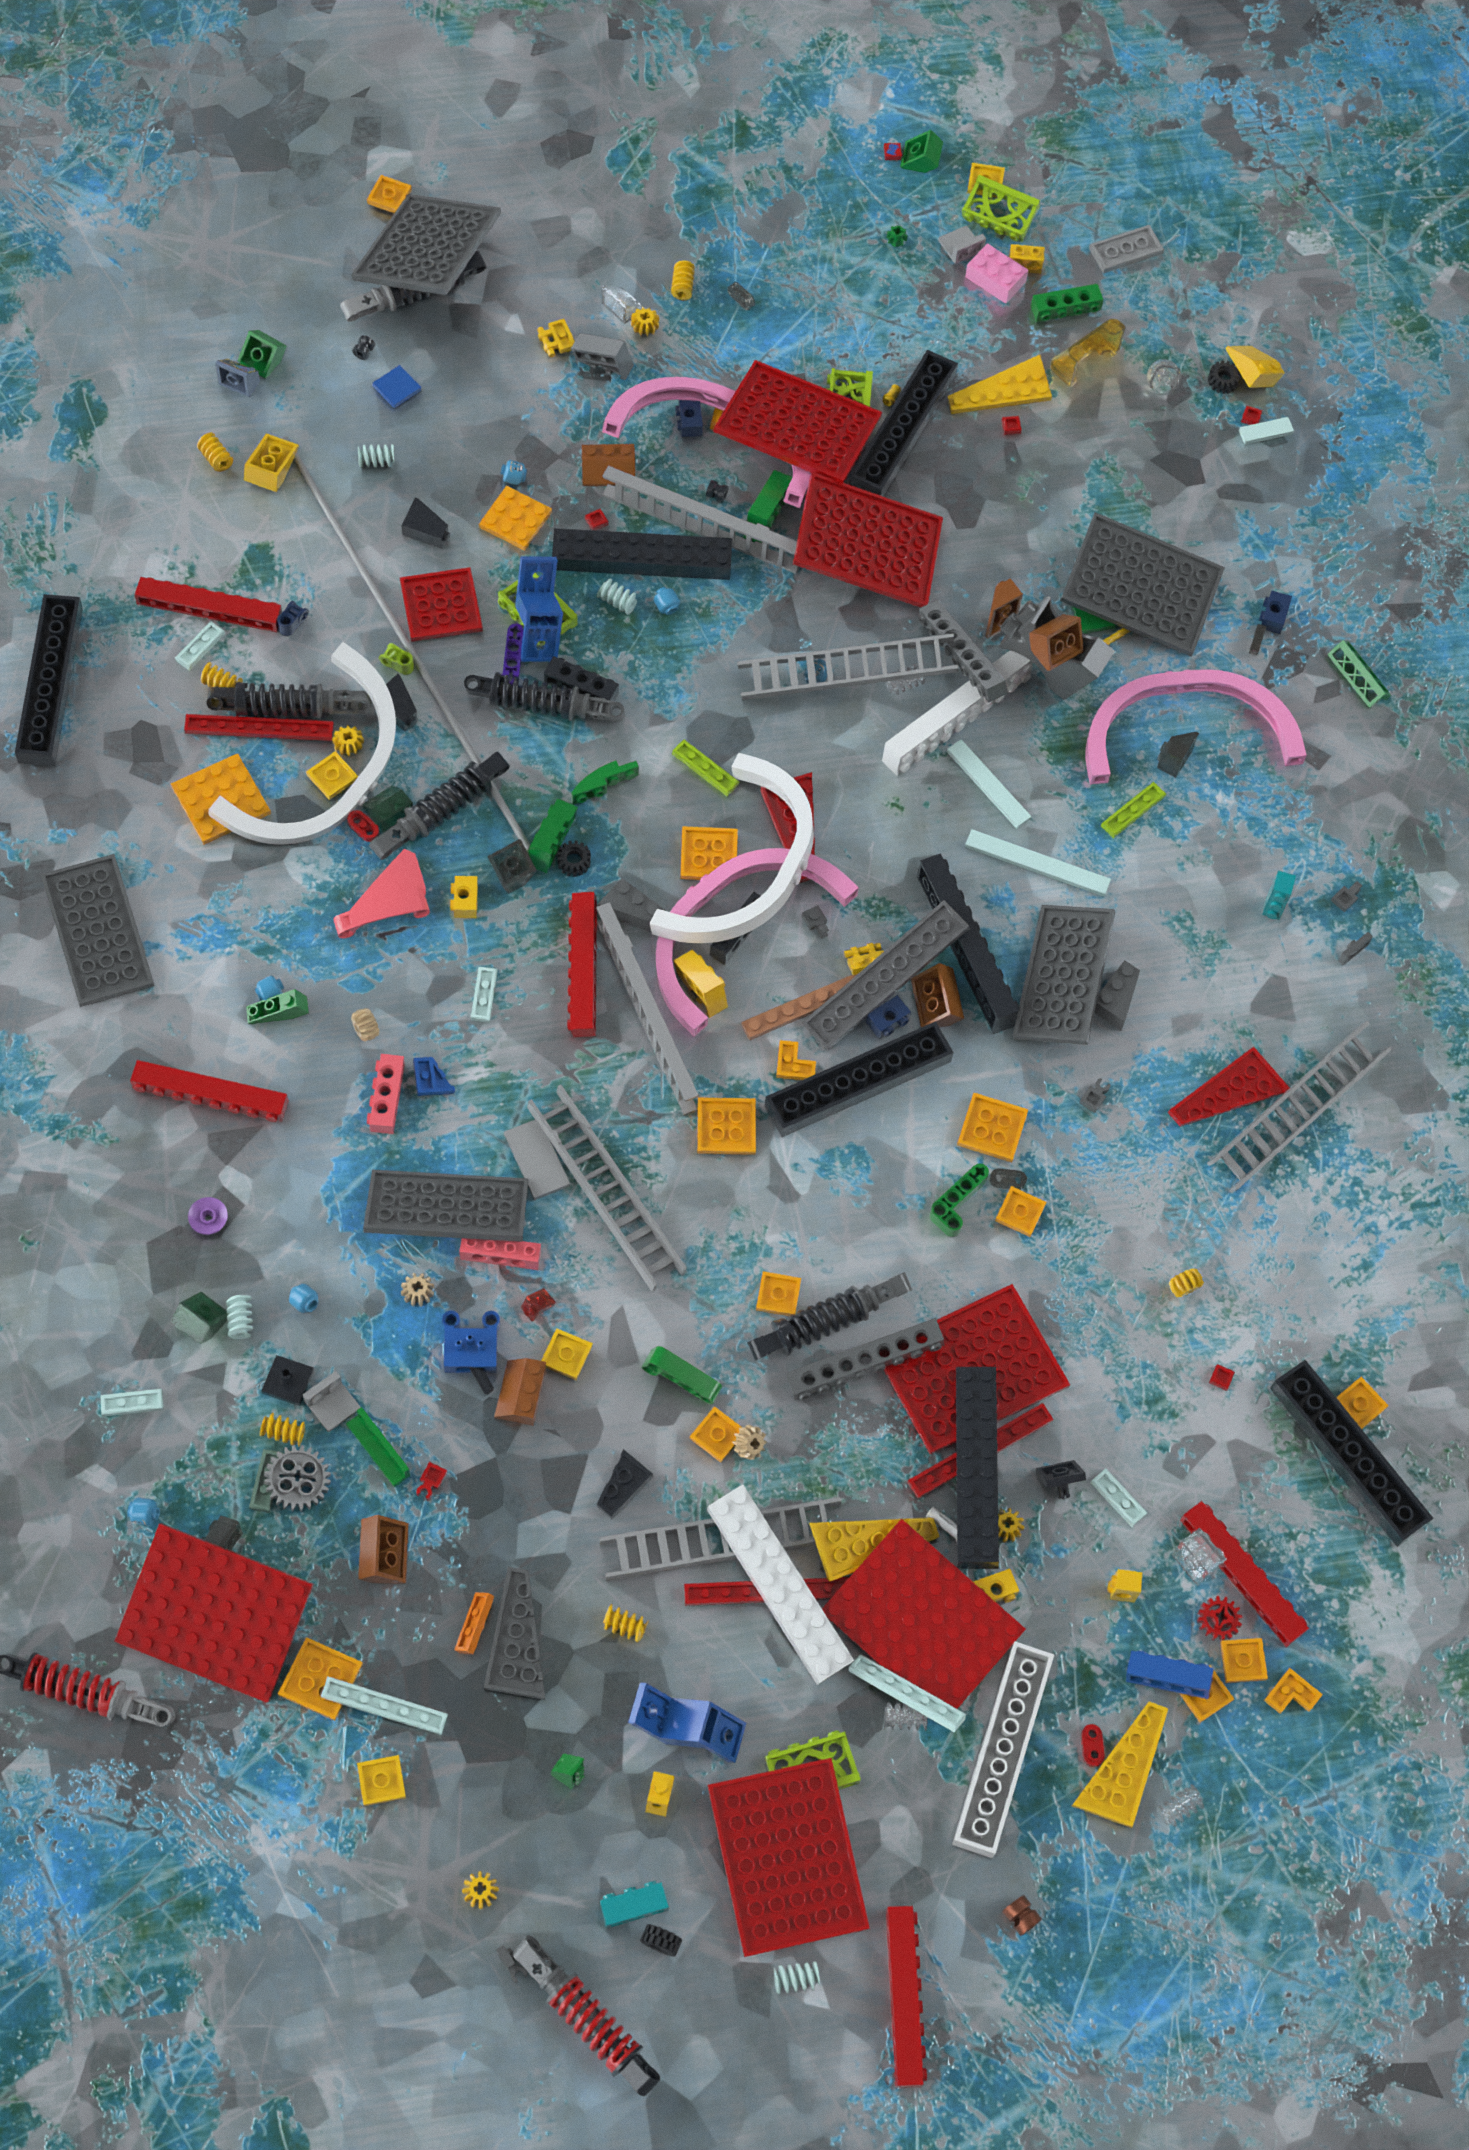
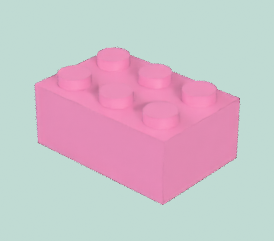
M987 243L967 264L965 277L1006 304L1026 283L1028 269Z

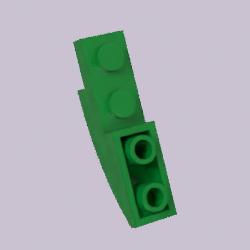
M617 760L596 769L586 776L571 792L572 804L584 803L588 799L601 797L607 793V786H614L621 781L632 780L639 776L637 761L619 766Z

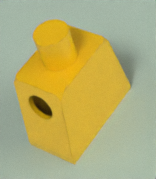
M654 1771L645 1812L666 1817L675 1776Z

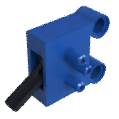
M452 1310L445 1312L442 1316V1324L445 1331L444 1373H472L485 1395L490 1394L494 1391V1387L486 1373H497V1332L500 1329L499 1314L495 1311L484 1313L482 1317L483 1328H460L459 1314ZM450 1319L456 1321L454 1325H448L446 1322ZM491 1319L496 1321L494 1325H488L486 1322Z

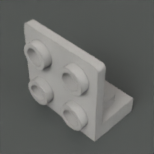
M964 226L939 237L938 241L954 264L977 255L985 246L986 238L983 234L974 236L968 226Z
M336 1371L303 1394L305 1403L328 1432L351 1417L360 1408V1405L342 1384L341 1377Z

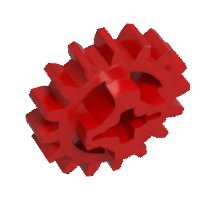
M1216 1596L1215 1601L1210 1597L1207 1603L1201 1605L1202 1609L1197 1613L1202 1616L1197 1619L1198 1623L1203 1624L1199 1629L1207 1631L1205 1633L1206 1637L1211 1634L1213 1641L1217 1637H1219L1220 1641L1225 1640V1636L1230 1640L1233 1637L1232 1634L1236 1635L1239 1632L1237 1628L1242 1626L1239 1620L1243 1616L1237 1614L1240 1607L1234 1608L1235 1602L1228 1603L1227 1597L1223 1601L1220 1600L1219 1596ZM1219 1606L1216 1610H1209L1212 1607ZM1221 1613L1222 1622L1219 1624L1217 1616ZM1224 1627H1226V1628H1229V1627H1230V1629H1228V1630H1226V1631H1221V1629L1224 1628Z

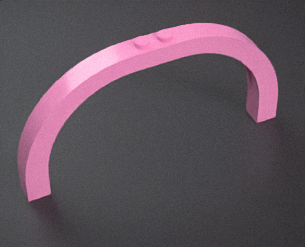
M664 377L645 381L625 391L614 402L604 420L602 432L619 438L626 423L637 411L661 401L696 400L724 411L736 391L710 381L689 377ZM792 465L793 478L787 488L783 502L800 508L807 493L811 472Z
M1187 669L1179 672L1167 671L1165 673L1144 676L1123 685L1113 692L1103 702L1093 719L1087 738L1085 759L1090 785L1108 783L1111 773L1106 753V734L1117 715L1129 705L1144 698L1198 691L1218 692L1233 696L1260 712L1270 723L1278 737L1285 766L1302 765L1307 755L1296 720L1284 703L1267 688L1249 678L1231 672Z
M761 849L730 859L709 875H704L696 886H691L670 912L691 917L722 889L737 879L757 872L780 871L790 849ZM810 854L806 870L802 871V876L821 885L844 907L858 896L859 887L843 872L826 860ZM659 936L656 946V975L661 995L673 1016L695 1037L708 1025V1017L686 996L677 981L672 962L676 941Z

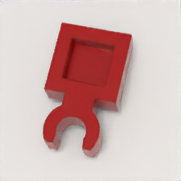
M429 1462L420 1477V1482L424 1484L417 1488L416 1495L419 1496L422 1491H427L426 1500L429 1501L432 1497V1488L439 1489L448 1473L447 1470Z

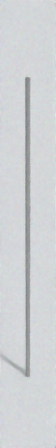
M287 436L282 438L284 440L290 441ZM296 452L293 460L406 651L412 655L415 666L469 757L480 765L479 757ZM491 781L493 787L490 791L527 852L530 843L495 784Z

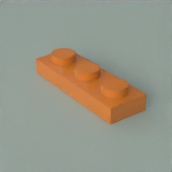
M475 1592L454 1649L458 1653L474 1654L494 1596L490 1593Z

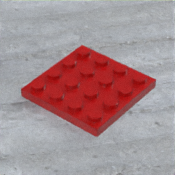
M471 567L400 577L411 642L483 631Z

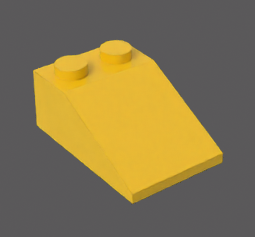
M1227 346L1225 348L1249 388L1274 387L1285 374L1281 364L1276 359L1253 346Z
M266 433L245 463L244 481L277 492L284 482L299 445Z

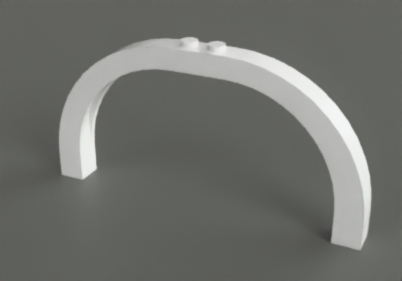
M344 642L332 654L331 662L353 677L364 688L373 702L379 721V741L372 759L344 796L333 807L314 818L301 822L274 823L257 819L219 796L209 808V816L232 832L247 839L267 844L283 845L306 842L338 827L347 819L350 812L354 811L358 805L362 806L367 800L366 795L369 791L373 792L378 786L377 781L383 774L393 750L396 730L394 705L389 690L377 670L368 660Z
M738 753L732 765L733 777L771 790L781 797L792 810L797 821V832L793 845L772 885L760 898L750 905L727 915L709 918L686 917L657 909L650 921L653 935L686 943H712L729 940L756 929L781 909L791 895L795 885L799 884L802 871L806 870L808 866V858L811 854L814 839L813 819L809 801L793 777L768 761Z

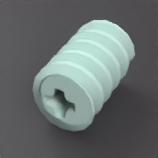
M370 444L369 450H367L365 445L362 446L361 450L358 447L359 466L363 467L365 462L367 467H370L372 462L374 467H377L378 462H380L381 467H384L385 462H387L388 467H391L392 462H394V445L391 444L390 449H388L387 445L384 444L383 449H381L380 445L377 444L375 450L372 444Z
M608 579L600 587L597 597H601L608 604H613L615 608L619 607V610L625 611L627 615L630 614L637 603L635 599L636 593L633 592L629 595L630 589L623 592V585L617 588L618 583L615 582L611 585L612 579Z
M235 1295L226 1301L228 1307L227 1321L229 1322L227 1325L229 1329L228 1336L232 1339H246L252 1336L248 1332L252 1331L253 1327L247 1325L253 1322V1319L247 1318L252 1315V1312L246 1310L252 1308V1304L246 1303L251 1301V1296Z
M807 1962L804 1963L803 1969L799 1963L795 1965L794 1970L790 1964L787 1965L786 1971L782 1965H779L777 1972L774 1968V1981L777 1993L780 1994L782 1987H784L786 1993H789L790 1986L797 1992L799 1985H801L803 1991H806L808 1984L812 1990H815L816 1984L820 1985L817 1962H813L812 1968H810Z

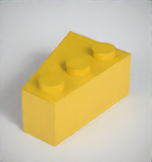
M692 949L674 960L676 973L688 990H693L697 994L698 998H696V1001L699 1004L703 1003L705 1005L706 1014L709 1018L728 1008L724 980L715 974L714 969L710 965H706L700 954L697 955Z

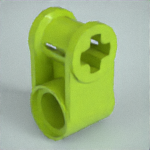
M389 643L387 650L378 657L383 665L394 669L402 675H409L414 671L412 655L393 643Z

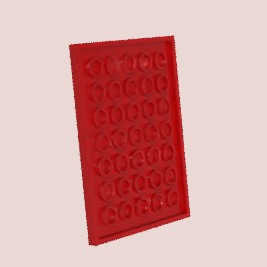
M755 360L715 424L713 432L806 471L817 473L843 484L878 424L882 412Z
M812 472L809 479L793 565L921 608L928 605L943 517L845 483L841 484L834 479Z
M1013 1284L937 1319L944 1338V1345H942L941 1349L934 1352L930 1350L923 1352V1355L918 1358L912 1359L910 1357L904 1359V1362L894 1366L891 1364L884 1369L888 1380L930 1455L956 1443V1367H996L997 1422L1070 1387L1068 1379ZM923 1336L917 1338V1342L921 1344L927 1341V1338ZM905 1343L898 1346L900 1350H906L909 1347ZM883 1350L879 1355L881 1357H888L890 1352Z
M902 1518L822 1608L827 1618L875 1662L956 1709L960 1707L1009 1650L1014 1641L1026 1630L1025 1627Z
M160 1523L114 1642L268 1703L314 1583Z
M832 1758L707 1785L744 1957L870 1929Z

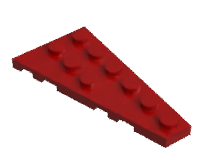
M812 772L793 778L800 785L809 801L814 828ZM762 786L760 787V792L783 848L791 849L797 832L796 818L790 807L781 797ZM815 838L813 839L811 850L812 855H815ZM801 875L799 883L806 882L811 879Z
M1253 1046L1172 1107L1168 1114L1181 1127L1284 1094L1290 1087Z

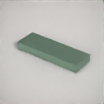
M263 1449L249 1505L251 1510L270 1513L273 1499H270V1496L273 1492H266V1488L270 1485L264 1484V1480L268 1479L264 1476V1473L269 1471L266 1466L267 1464H272L270 1461L271 1457L277 1458V1451Z

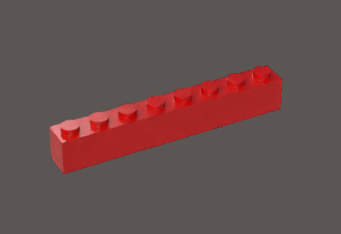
M140 577L134 594L137 605L276 633L278 631V616L282 613L281 605L275 602L269 603L256 598L249 599L240 595H229L221 591L215 592L205 588L190 587L186 584L180 585L170 581L155 580L151 577Z
M594 892L572 893V900H569V911H572V917L568 919L569 928H571V934H568L569 945H571V951H568V960L571 962V968H568V978L571 979V985H568V996H571V1000L567 1003L568 1013L570 1014V1019L567 1020L568 1031H571L573 1038L596 1036L597 898Z
M140 1060L136 1061L130 1079L132 1088L138 1092L144 1093L147 1091L159 1097L165 1095L177 1101L187 1100L195 1105H209L213 1109L219 1110L222 1108L234 1114L240 1112L252 1118L262 1117L270 1122H283L289 1102L286 1093Z
M1200 1501L1187 1511L1180 1521L1287 1648L1309 1629L1306 1620L1301 1615H1297L1293 1610L1292 1603L1282 1597L1279 1588L1274 1583L1271 1584L1266 1578L1265 1571L1255 1565L1253 1557L1240 1547L1238 1539L1229 1534L1224 1522L1218 1520L1213 1515L1212 1508L1208 1504H1204L1203 1501Z
M892 1906L886 1908L896 2088L922 2087L924 2082L927 2081V2069L923 2068L922 2059L926 2058L925 2045H921V2036H924V2023H920V2014H923V2002L919 2000L918 1991H922L921 1978H917V1969H920V1956H916V1947H919V1935L915 1934L914 1925H918L917 1912H913V1906Z

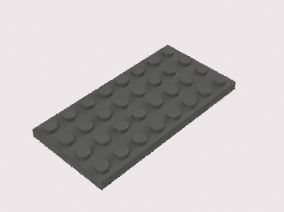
M115 854L41 874L80 1007L155 986Z
M1057 905L1041 906L1014 1027V1039L1088 1045L1116 913L1114 909Z
M372 1169L363 1230L364 1233L522 1242L528 1178Z

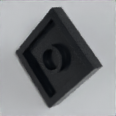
M276 1355L261 1392L262 1394L300 1406L303 1394L306 1392L313 1375L314 1367Z
M1075 1460L1036 1468L1037 1477L1047 1488L1057 1486L1058 1499H1065V1495L1066 1498L1070 1497L1068 1484L1086 1480L1084 1470Z

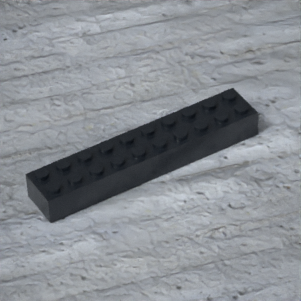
M927 349L850 475L849 485L880 496L885 495L956 377L958 363Z
M554 528L552 557H556L558 560L557 571L730 580L732 538Z
M43 594L15 748V755L20 764L56 765L83 612L80 597Z
M941 853L920 860L917 880L932 910L945 900L970 927L950 947L992 1033L996 1034L1014 1027L1019 1005L1016 1000L1013 1001L1011 989L1008 984H1005L1003 973L1000 968H997L995 957L987 948V940L981 936L979 924L972 918V910L969 905H966L962 890L958 889L954 874L951 875L949 871L948 861L943 859Z
M935 1021L765 1097L764 1106L781 1137H784L946 1065L952 1061L954 1052Z
M1306 1360L1274 1381L1270 1387L1272 1392L1397 1547L1426 1527L1434 1519Z
M956 1367L957 1568L998 1569L996 1367Z

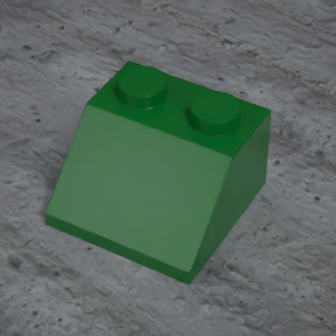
M928 130L905 141L900 167L922 173L938 168L943 141L932 130Z
M250 330L237 361L244 366L254 368L261 377L266 379L282 361L287 345L260 330Z

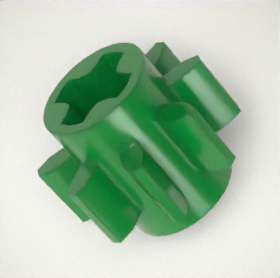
M899 225L891 226V231H887L886 237L888 238V244L891 243L894 247L903 246L904 241H907L908 235L906 234V229Z

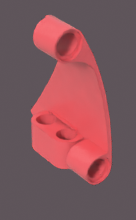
M403 849L365 891L350 911L342 913L333 919L339 938H349L361 926L382 919L413 913L415 918H422L430 913L425 897L426 887L415 853Z

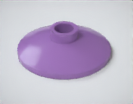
M213 1197L197 1200L192 1204L188 1212L190 1226L194 1231L203 1235L217 1233L225 1226L228 1219L225 1205ZM207 1216L212 1217L210 1221L205 1220Z

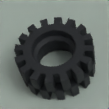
M1221 360V363L1218 361L1215 365H1212L1208 384L1209 386L1212 385V390L1216 388L1217 393L1222 391V394H1225V391H1227L1228 394L1231 390L1233 392L1239 384L1241 373L1234 363L1229 364L1230 361L1224 363V360ZM1225 374L1230 377V380H1223L1218 375Z
M575 840V844H572V841H568V845L563 843V848L560 846L559 852H557L558 868L562 869L563 874L567 872V876H570L573 873V877H577V873L581 876L583 871L586 873L588 868H590L591 852L588 850L587 845L584 847L583 842L579 845L577 840ZM570 854H578L581 857V861L570 863L567 857Z
M647 1924L640 1942L647 1947H651L653 1950H657V1952L675 1957L682 1938L666 1929Z

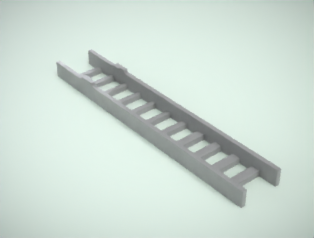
M610 466L607 467L603 474L604 479L615 483V487L607 485L602 494L603 497L703 537L732 538L733 549L796 574L799 566L793 565V558L784 555L785 551L795 555L797 541L769 530V527L759 523L757 525ZM624 487L632 489V494L624 491ZM640 493L647 495L648 500L641 498ZM656 499L664 502V506L656 504ZM672 506L681 509V513L672 510ZM687 512L698 516V519L687 516ZM703 518L714 522V526L704 523ZM719 526L729 528L730 533L719 529ZM736 532L746 535V539L736 536ZM752 538H754V539H756V540H759V541H761V542H763V543H760V542H757V541H755V543H753V542H752ZM768 544L779 548V553L768 549Z
M954 633L738 661V669H753L755 691L742 692L741 698L742 700L957 673L958 665L942 667L939 643L954 641ZM934 644L937 667L924 669L921 645ZM898 649L901 672L887 674L885 650ZM903 649H917L919 670L905 671ZM880 651L883 674L869 676L867 652ZM862 653L865 677L851 678L848 655ZM844 656L847 679L833 680L831 657ZM825 658L828 681L816 683L814 659ZM807 661L809 684L798 685L796 662ZM788 663L791 686L780 688L778 664ZM770 665L773 689L762 690L760 666Z
M610 902L598 906L597 911L601 921L597 922V927L684 1116L697 1111L693 1099L699 1097L631 950L633 945L628 935L625 936Z
M1369 1021L1357 1027L1207 1162L1210 1166L1221 1158L1236 1175L1239 1181L1229 1189L1231 1193L1238 1190L1392 1050L1391 1047H1388L1374 1058L1356 1036L1370 1024ZM1350 1041L1354 1043L1369 1061L1362 1070L1345 1051L1344 1046ZM1338 1052L1356 1072V1075L1350 1081L1331 1061V1058ZM1324 1064L1331 1069L1344 1085L1339 1091L1335 1092L1318 1072ZM1312 1075L1331 1096L1324 1104L1305 1083ZM1299 1087L1318 1108L1311 1116L1292 1095ZM1288 1099L1305 1119L1299 1127L1294 1124L1279 1106L1284 1100ZM1273 1110L1292 1131L1286 1139L1267 1117ZM1259 1123L1263 1125L1279 1144L1273 1150L1254 1129ZM1248 1135L1266 1156L1260 1162L1241 1141L1244 1136ZM1233 1146L1252 1167L1247 1174L1228 1153Z
M559 1085L556 1093L564 1105L544 1115L541 1114L533 1100H529L528 1110L544 1130L551 1144L650 1290L653 1292L657 1287V1283L651 1275L671 1264H674L681 1276L684 1275L687 1267L563 1086ZM569 1110L574 1120L552 1130L546 1120ZM579 1125L585 1135L562 1145L559 1134ZM589 1140L595 1150L573 1161L567 1150ZM599 1155L605 1165L583 1176L577 1166ZM610 1170L616 1180L594 1191L588 1181ZM620 1185L626 1195L604 1206L598 1196ZM631 1201L636 1210L614 1221L609 1212ZM642 1217L646 1226L624 1236L620 1228ZM653 1233L657 1241L635 1252L630 1244ZM663 1248L668 1256L646 1268L641 1259Z
M841 1497L761 1510L760 1512L764 1518L780 1517L784 1543H781L785 1551L816 1546L814 1538L810 1539L805 1511L819 1509L822 1522H828L825 1508L841 1505ZM800 1513L805 1540L790 1542L785 1515L791 1514L793 1516ZM713 1519L599 1537L600 1545L617 1543L621 1571L605 1573L606 1581L738 1558L734 1552H729L728 1543L722 1533L721 1539L724 1553L710 1555L705 1528L717 1526ZM699 1529L703 1557L691 1559L686 1531ZM678 1533L682 1560L670 1562L666 1534ZM657 1536L662 1564L650 1566L645 1538ZM637 1539L642 1567L630 1569L625 1541Z

